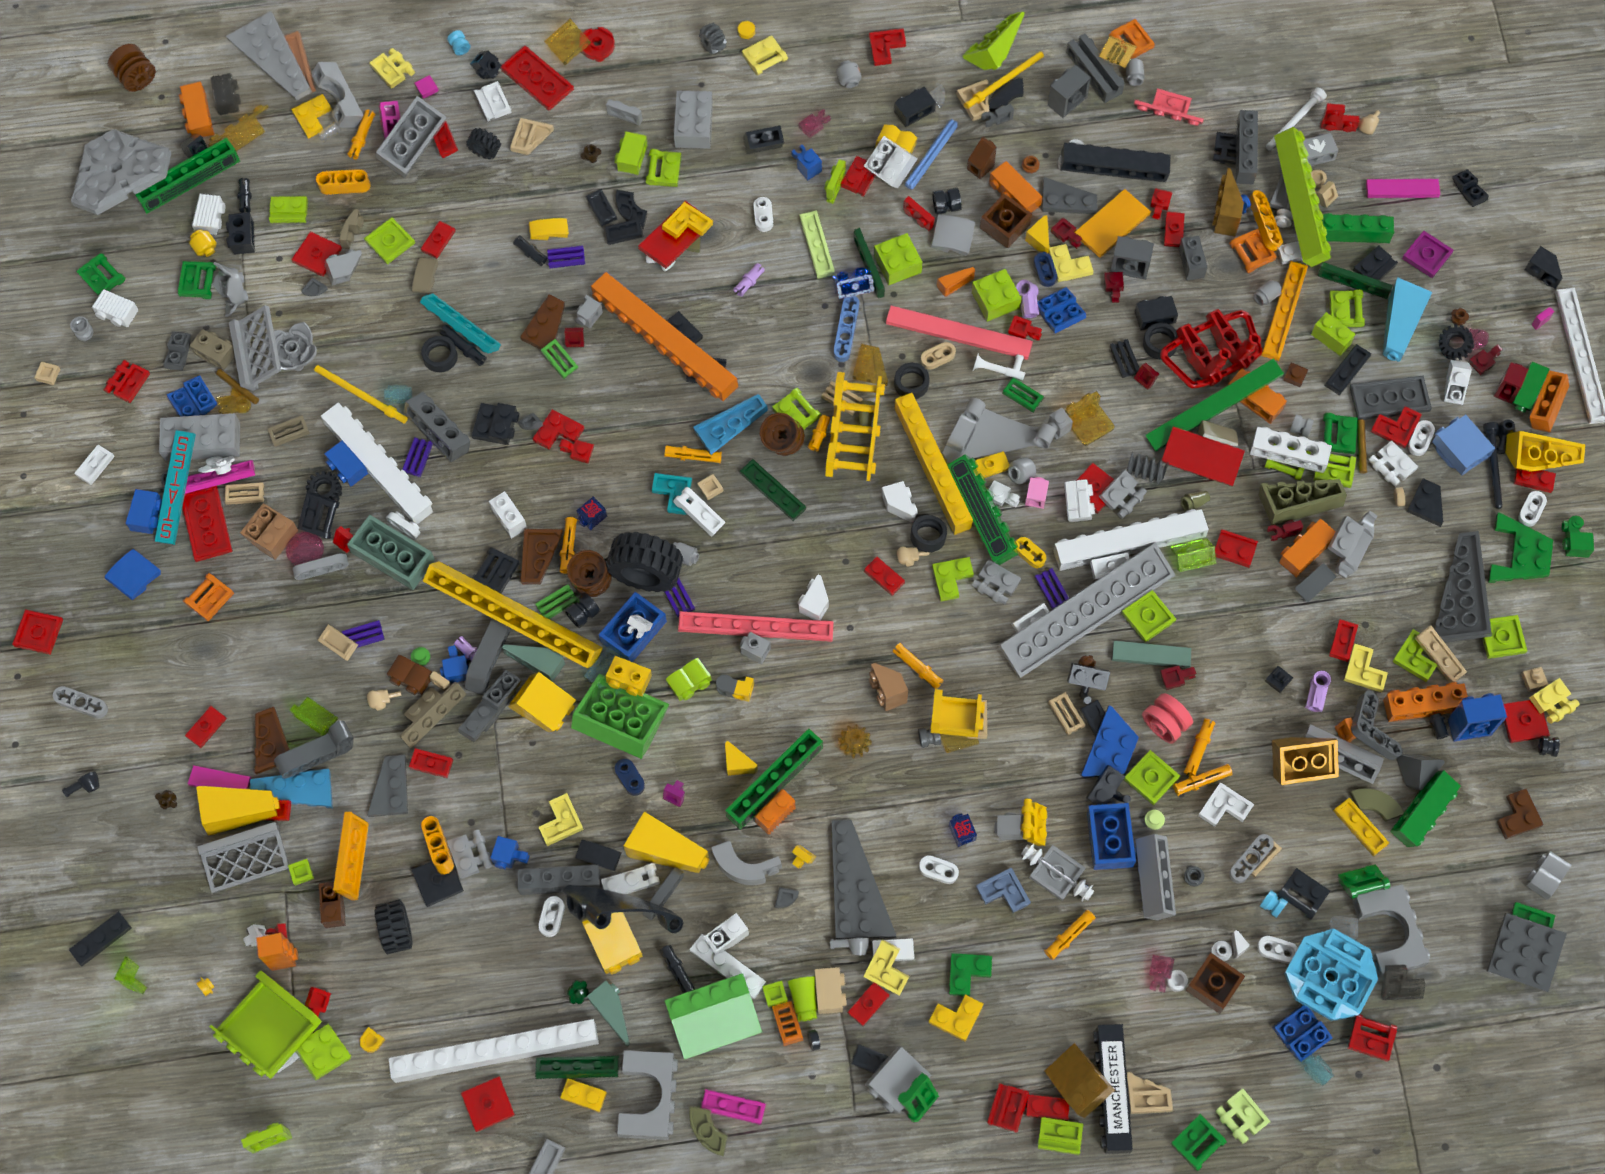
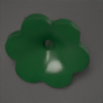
M575 980L567 991L571 1004H582L584 998L589 994L587 982L583 980Z

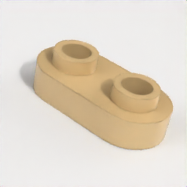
M944 342L924 351L921 355L922 366L931 370L952 361L956 354L955 346L949 342Z

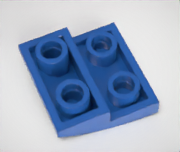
M1067 287L1037 301L1041 316L1055 334L1086 319V312L1077 304L1076 297Z
M200 375L184 382L182 388L167 394L169 402L179 417L205 415L217 406L216 400Z
M132 549L108 571L105 579L133 600L146 590L147 584L161 575V570L136 550Z
M1303 1004L1272 1027L1299 1062H1302L1333 1038L1322 1021H1318L1311 1009Z

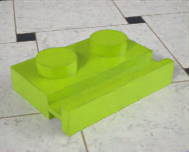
M839 159L837 165H833L831 179L826 181L824 190H826L828 203L834 204L841 187V182L846 175V161Z
M307 196L271 197L270 223H306Z
M1042 1117L1037 1149L1080 1155L1083 1124Z

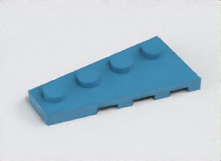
M757 394L693 428L710 455H712L767 412L768 407L761 396Z
M329 769L301 772L286 779L282 778L281 775L250 779L251 790L272 791L274 797H278V800H290L294 805L305 804L314 807L325 806L326 808H333Z

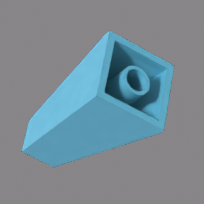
M1397 278L1388 298L1383 356L1392 361H1401L1432 294L1431 291Z

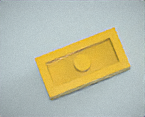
M568 1078L561 1099L600 1113L607 1092Z

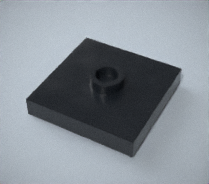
M431 861L412 870L426 907L464 892L455 867L448 874H440Z

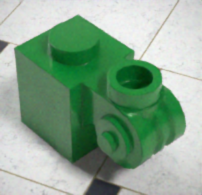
M1572 516L1569 520L1562 521L1561 530L1565 532L1566 537L1563 539L1562 548L1565 550V556L1589 558L1594 552L1593 533L1579 531L1584 525V520L1580 516Z

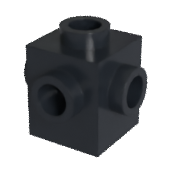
M489 50L479 52L470 63L476 70V74L482 79L495 78L499 74L498 70L502 67L499 59L494 54H491Z

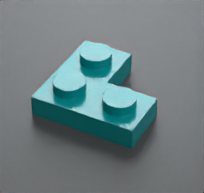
M655 473L652 493L670 495L667 512L686 515L687 513L682 508L677 507L673 500L682 494V490L685 487L691 489L692 478Z

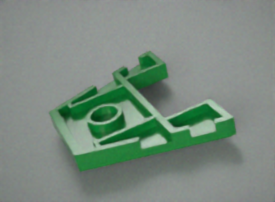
M1498 512L1494 531L1514 534L1511 567L1492 564L1489 570L1488 583L1548 577L1550 575L1554 540Z

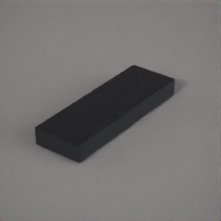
M1356 344L1324 386L1340 396L1371 357L1372 353Z

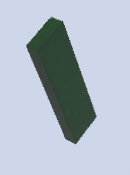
M854 229L853 239L877 298H882L885 295L883 282L861 229Z
M1322 262L1317 275L1318 277L1362 290L1384 299H1388L1393 287L1391 284Z
M754 459L740 470V474L792 521L797 519L806 510V506Z
M619 1056L536 1057V1079L618 1077Z

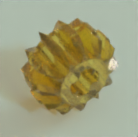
M857 724L854 726V729L848 725L847 731H841L842 737L838 738V742L841 743L839 746L840 750H845L844 755L847 756L852 753V758L854 759L857 753L860 757H863V751L869 752L868 746L872 745V741L869 739L871 734L865 733V727L859 730ZM852 739L858 740V743L854 744V741L852 743Z

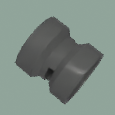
M925 728L918 729L921 748L928 747L929 744L941 745L940 734L931 733V728L928 730Z

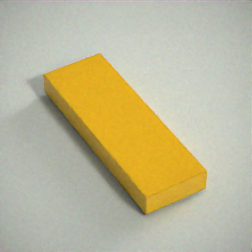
M1350 798L1333 810L1373 857L1389 845L1388 840Z

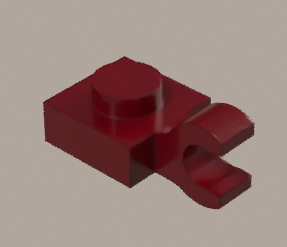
M1065 218L1059 220L1051 228V233L1063 243L1069 240L1070 244L1076 249L1082 245L1080 242L1082 237L1075 233L1076 227Z
M1105 272V292H1111L1112 303H1119L1120 291H1124L1123 272Z
M1499 344L1494 346L1488 353L1483 349L1470 358L1468 363L1479 375H1482L1495 365L1496 362L1493 359L1501 355L1500 352L1503 349Z
M1291 520L1284 523L1281 528L1276 525H1270L1267 528V532L1274 531L1276 535L1271 536L1270 540L1276 541L1279 538L1285 539L1299 535L1303 529V524L1301 520L1296 522Z
M1179 665L1160 670L1166 690L1184 686V680L1194 679L1197 674L1194 667L1181 670Z

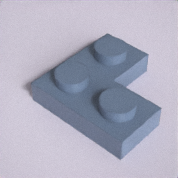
M1012 868L976 885V889L985 905L1003 896L1012 913H1015L1031 904Z

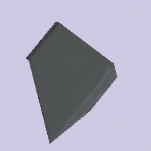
M1402 754L1396 758L1406 786L1420 791L1445 763L1444 760L1431 756Z

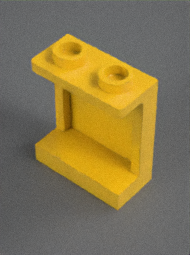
M935 689L931 733L978 738L979 730H983L984 719L980 718V713L984 714L985 702H981L982 695L978 694L976 700L942 696L943 690Z

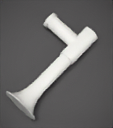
M978 353L973 371L977 368H985L1023 380L1025 372L1020 371L1024 357L1019 354L1016 355L1012 369L987 362L980 358Z

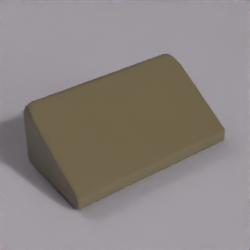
M1205 420L1201 422L1198 430L1199 435L1231 446H1238L1237 432L1234 429Z

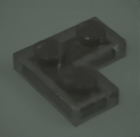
M1406 964L1385 965L1381 998L1382 1000L1423 999L1426 986L1424 978L1406 979L1408 972Z

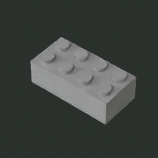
M417 96L377 150L375 158L405 178L441 129L447 117Z
M235 413L160 418L159 453L165 461H170L176 430L196 434L191 460L208 459L215 456L222 458L228 456L240 457V421Z

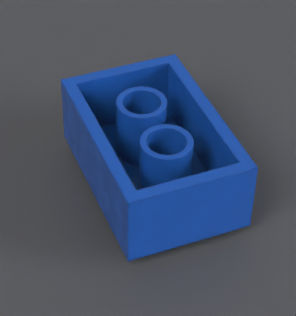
M634 592L599 633L600 643L620 658L633 662L667 622L666 615L637 592ZM638 614L653 623L650 631L644 632L641 638H636L638 634L637 629H634L630 634L628 633V628L631 625L627 621L632 615Z
M1489 693L1475 699L1473 696L1462 699L1447 719L1453 742L1492 736L1507 718L1501 694L1493 695V693Z
M1129 803L1089 806L1086 813L1093 870L1133 868L1136 858Z

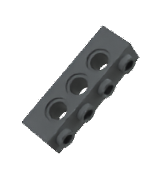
M1240 110L1236 121V183L1254 184L1257 175L1258 111Z
M421 392L405 401L404 414L450 462L469 452V437L463 434L458 429L456 423L451 421L445 412L434 404L432 398Z
M598 865L518 870V890L521 895L563 893V889L567 885L601 889V873Z

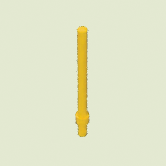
M1039 51L983 91L975 93L973 98L964 103L965 108L969 109L976 103L980 104L983 102L985 97L1044 57L1043 52Z
M319 365L315 367V372L380 409L386 416L395 418L403 424L407 422L408 417L399 413L393 406H387Z

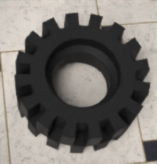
M475 128L471 131L466 141V146L469 150H473V154H478L477 156L494 159L501 147V143L496 135H492V132L488 133L486 129L483 131L482 128Z
M1454 324V328H1451L1450 325L1447 331L1444 329L1442 331L1443 334H1440L1439 347L1447 359L1452 358V360L1456 361V358L1462 360L1463 356L1467 358L1468 353H1472L1474 340L1472 333L1467 327L1464 328L1463 325L1458 327L1457 324ZM1454 337H1461L1464 343L1460 348H1452L1449 345L1450 340Z
M322 471V474L316 472V477L310 476L311 481L307 480L308 485H306L307 493L311 492L320 495L317 493L318 487L322 484H329L331 490L327 494L320 496L332 500H340L339 496H342V486L335 474L332 475L329 471L326 474L325 471Z

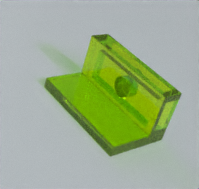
M1208 538L1171 547V551L1176 555L1179 572L1217 564L1215 546Z
M309 697L299 707L294 704L290 709L295 718L322 736L326 735L329 727L339 719Z
M125 956L114 980L125 988L140 994H144L147 988L134 978L140 966Z

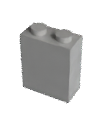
M897 1047L865 1085L868 1087L867 1092L875 1099L879 1097L884 1102L882 1106L888 1112L900 1113L904 1106L898 1101L899 1094L906 1092L913 1080L918 1078L921 1073H924L929 1078L932 1075L903 1047Z

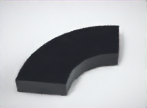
M1023 78L1010 80L995 90L989 102V112H995L997 108L1008 105L1013 99L1023 97Z
M616 189V205L620 215L625 221L640 219L642 229H644L648 212L641 209L635 203L634 192Z

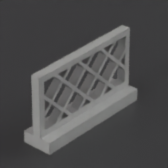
M266 305L239 321L234 319L229 322L240 386L252 391L259 388V383L281 371L270 309ZM264 314L262 323H259L261 315ZM252 321L251 326L248 330L247 323ZM258 324L260 325V328L257 332V335H254L253 333ZM265 328H267V335L265 339H263L261 337L264 333ZM253 336V337H255V339H254V342H253V344H252V346H251L250 340H251V337ZM261 340L263 341V344L260 348V351H257V346ZM268 344H270V351L268 355H266L264 353L267 349ZM256 352V353H258V355H257V358H256V360H255V362H254L253 356H254V353ZM264 356L266 357V360L263 364V367H260V362ZM272 360L274 368L268 371L267 369ZM259 368L261 369L259 376L257 377L256 372Z
M269 823L197 846L211 893L289 869V862L278 823ZM276 836L278 844L274 851L264 846L268 838ZM255 843L260 846L255 857L245 852L249 844ZM263 848L272 852L267 863L257 859ZM234 849L241 852L235 863L226 859L229 851ZM244 854L253 858L248 869L238 865ZM275 854L282 857L284 866L275 868L270 865ZM212 856L221 858L216 869L209 866L207 858ZM224 860L234 865L228 876L219 871ZM256 861L266 865L262 873L255 874L251 872ZM236 867L246 871L243 878L238 881L231 878ZM219 873L226 877L224 884L215 888L213 880L216 874Z

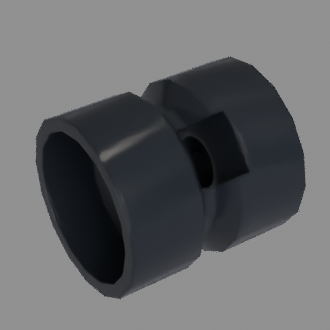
M958 187L947 189L946 192L943 190L932 192L933 207L936 215L945 214L947 210L951 212L962 210Z
M583 593L577 598L576 604L572 603L564 609L567 617L579 629L587 623L588 617L593 618L600 612L596 602L587 593Z

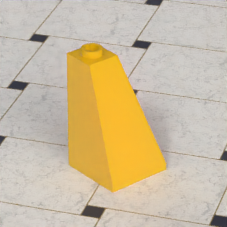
M209 786L196 787L201 822L208 836L277 816L276 809L280 808L278 797H274L272 791Z
M643 812L624 844L626 856L629 858L673 868L677 867L678 869L699 873L701 868L705 869L710 860L707 850L646 812Z

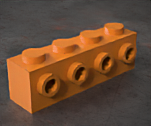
M1451 682L1441 687L1430 685L1426 689L1414 687L1404 692L1393 690L1388 692L1383 702L1388 722L1429 717L1441 713V715L1452 714L1462 699L1468 696L1464 683Z

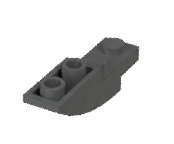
M505 670L484 694L482 702L458 728V732L473 742L484 731L487 732L513 697L521 683V679Z

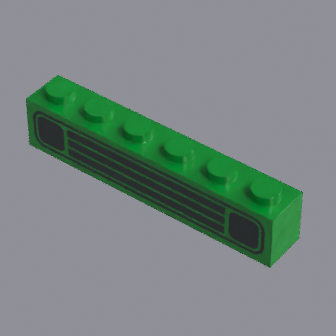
M226 137L169 169L165 179L135 194L146 214L239 163L240 159L235 148Z
M964 454L947 465L993 562L1001 565L1019 555L1016 549L1018 545L1015 539L1010 537L1008 533L1010 529L1007 523L1003 522L1000 517L1002 512L997 505H994L992 501L994 496L989 489H986L984 485L986 480L976 469L978 468L976 460Z
M811 729L806 730L725 810L726 817L741 830L823 749V741Z

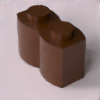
M398 655L387 675L390 678L389 682L397 687L400 685L405 686V690L413 695L417 693L423 695L431 682L430 675L432 671L402 655Z

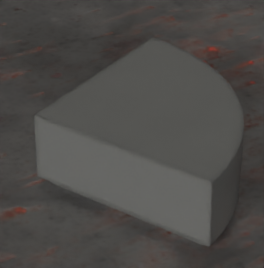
M312 277L301 292L306 296H318L326 292L328 288Z
M534 413L518 422L519 426L525 430H533L543 426L541 420Z
M779 887L775 908L781 909L792 905L798 898L799 891Z

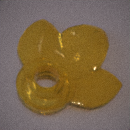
M234 388L231 390V396L216 397L217 403L221 407L219 409L220 414H242L251 409V402L248 398Z

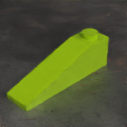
M1021 11L1010 14L996 26L997 30L983 36L985 40L980 44L974 43L962 55L963 58L983 70H996L1001 67V63L1009 53L1025 13Z

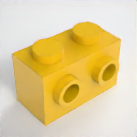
M615 656L606 674V682L614 689L621 688L632 696L639 695L643 697L652 677L651 669Z

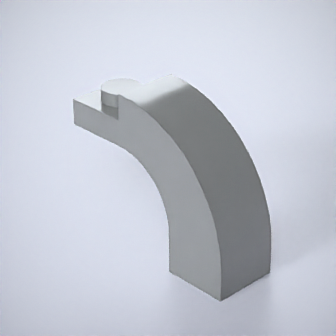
M731 841L711 847L719 869L728 878L740 884L759 885L766 883V874L771 876L777 874L782 869L779 856L758 864H748L741 861L736 856Z

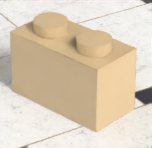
M839 967L815 969L818 1014L843 1012V1006H846V993L842 994L841 986H845L844 973H840Z

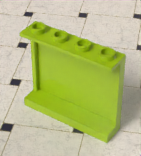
M260 970L255 976L260 982L217 1029L213 1025L209 1027L215 1032L212 1036L220 1043L223 1041L227 1042L228 1044L225 1047L234 1055L238 1052L241 1054L239 1059L249 1066L252 1063L255 1066L253 1070L262 1077L265 1074L271 1079L322 1021L315 1013Z

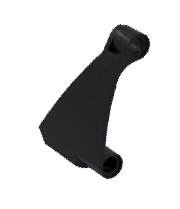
M567 885L563 889V893L567 895L569 912L581 921L588 920L598 929L608 927L611 922V913L619 912L657 913L659 924L672 934L678 933L684 924L682 918L673 911L630 895L575 885Z

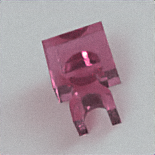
M824 109L818 113V116L815 117L811 114L798 123V127L809 139L823 130V124L831 120L830 115L822 117L825 115Z
M1158 955L1152 956L1149 975L1153 976L1154 980L1150 984V990L1156 991V986L1160 984L1159 991L1165 993V978L1171 979L1175 959Z

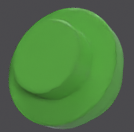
M418 647L411 653V660L419 665L424 666L430 661V653L424 647Z

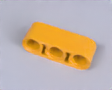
M360 169L323 171L316 176L320 192L326 195L364 193L371 187L366 171Z
M426 817L421 823V828L432 862L440 874H448L453 870L454 862L444 831L436 817Z

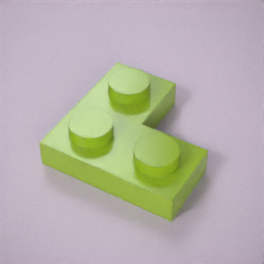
M970 557L932 564L941 602L959 598L956 580L974 577Z
M1413 629L1392 662L1427 682L1437 664L1421 655L1423 648L1415 639L1420 633Z

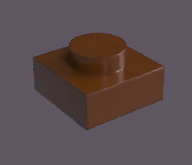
M1291 362L1283 381L1301 387L1308 369Z

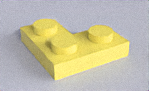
M1066 244L1049 248V254L1052 257L1057 272L1058 282L1093 275L1094 271L1089 256L1071 259Z
M1354 644L1344 681L1382 693L1388 673L1369 667L1374 649Z
M567 793L549 801L556 819L539 826L547 846L584 830Z
M882 939L863 977L900 996L909 976L891 967L900 948Z

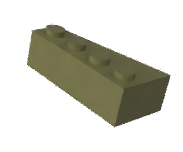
M1340 479L1315 480L1313 483L1297 481L1294 484L1277 482V484L1268 485V483H1261L1258 494L1271 525H1278L1343 507L1347 496Z

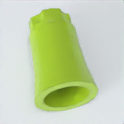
M802 977L787 981L798 1022L818 1019L816 1013L818 1009L815 977Z

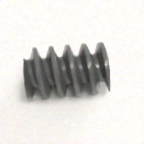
M1132 451L1127 472L1131 474L1134 471L1136 478L1142 473L1143 480L1149 476L1150 482L1156 478V484H1159L1164 479L1168 462L1163 467L1162 460L1155 464V458L1148 462V456L1141 460V454L1139 453L1134 458Z

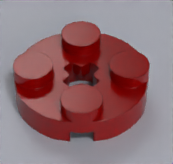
M598 27V29L593 30L592 28L587 29L580 38L581 52L589 59L596 60L597 62L604 61L615 49L613 34L604 27ZM594 42H601V45L595 46Z

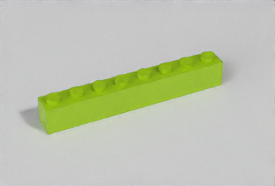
M1291 127L1274 135L1302 260L1310 267H1313L1331 259L1329 253L1331 247L1326 240L1327 231L1322 223L1323 214L1318 206L1320 201L1314 189L1316 184L1311 176L1312 167L1308 162V151L1303 143L1305 138L1301 131Z

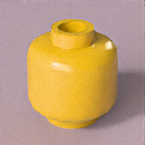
M199 229L190 236L189 245L198 256L209 257L215 253L214 249L217 246V242L210 232Z

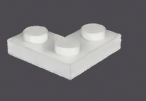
M1220 782L1198 816L1214 827L1225 811L1243 822L1254 804Z

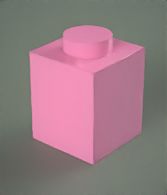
M1041 477L1030 478L1026 506L1044 509L1049 481Z

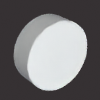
M1174 970L1169 973L1166 983L1169 989L1179 992L1187 986L1188 978L1184 972Z

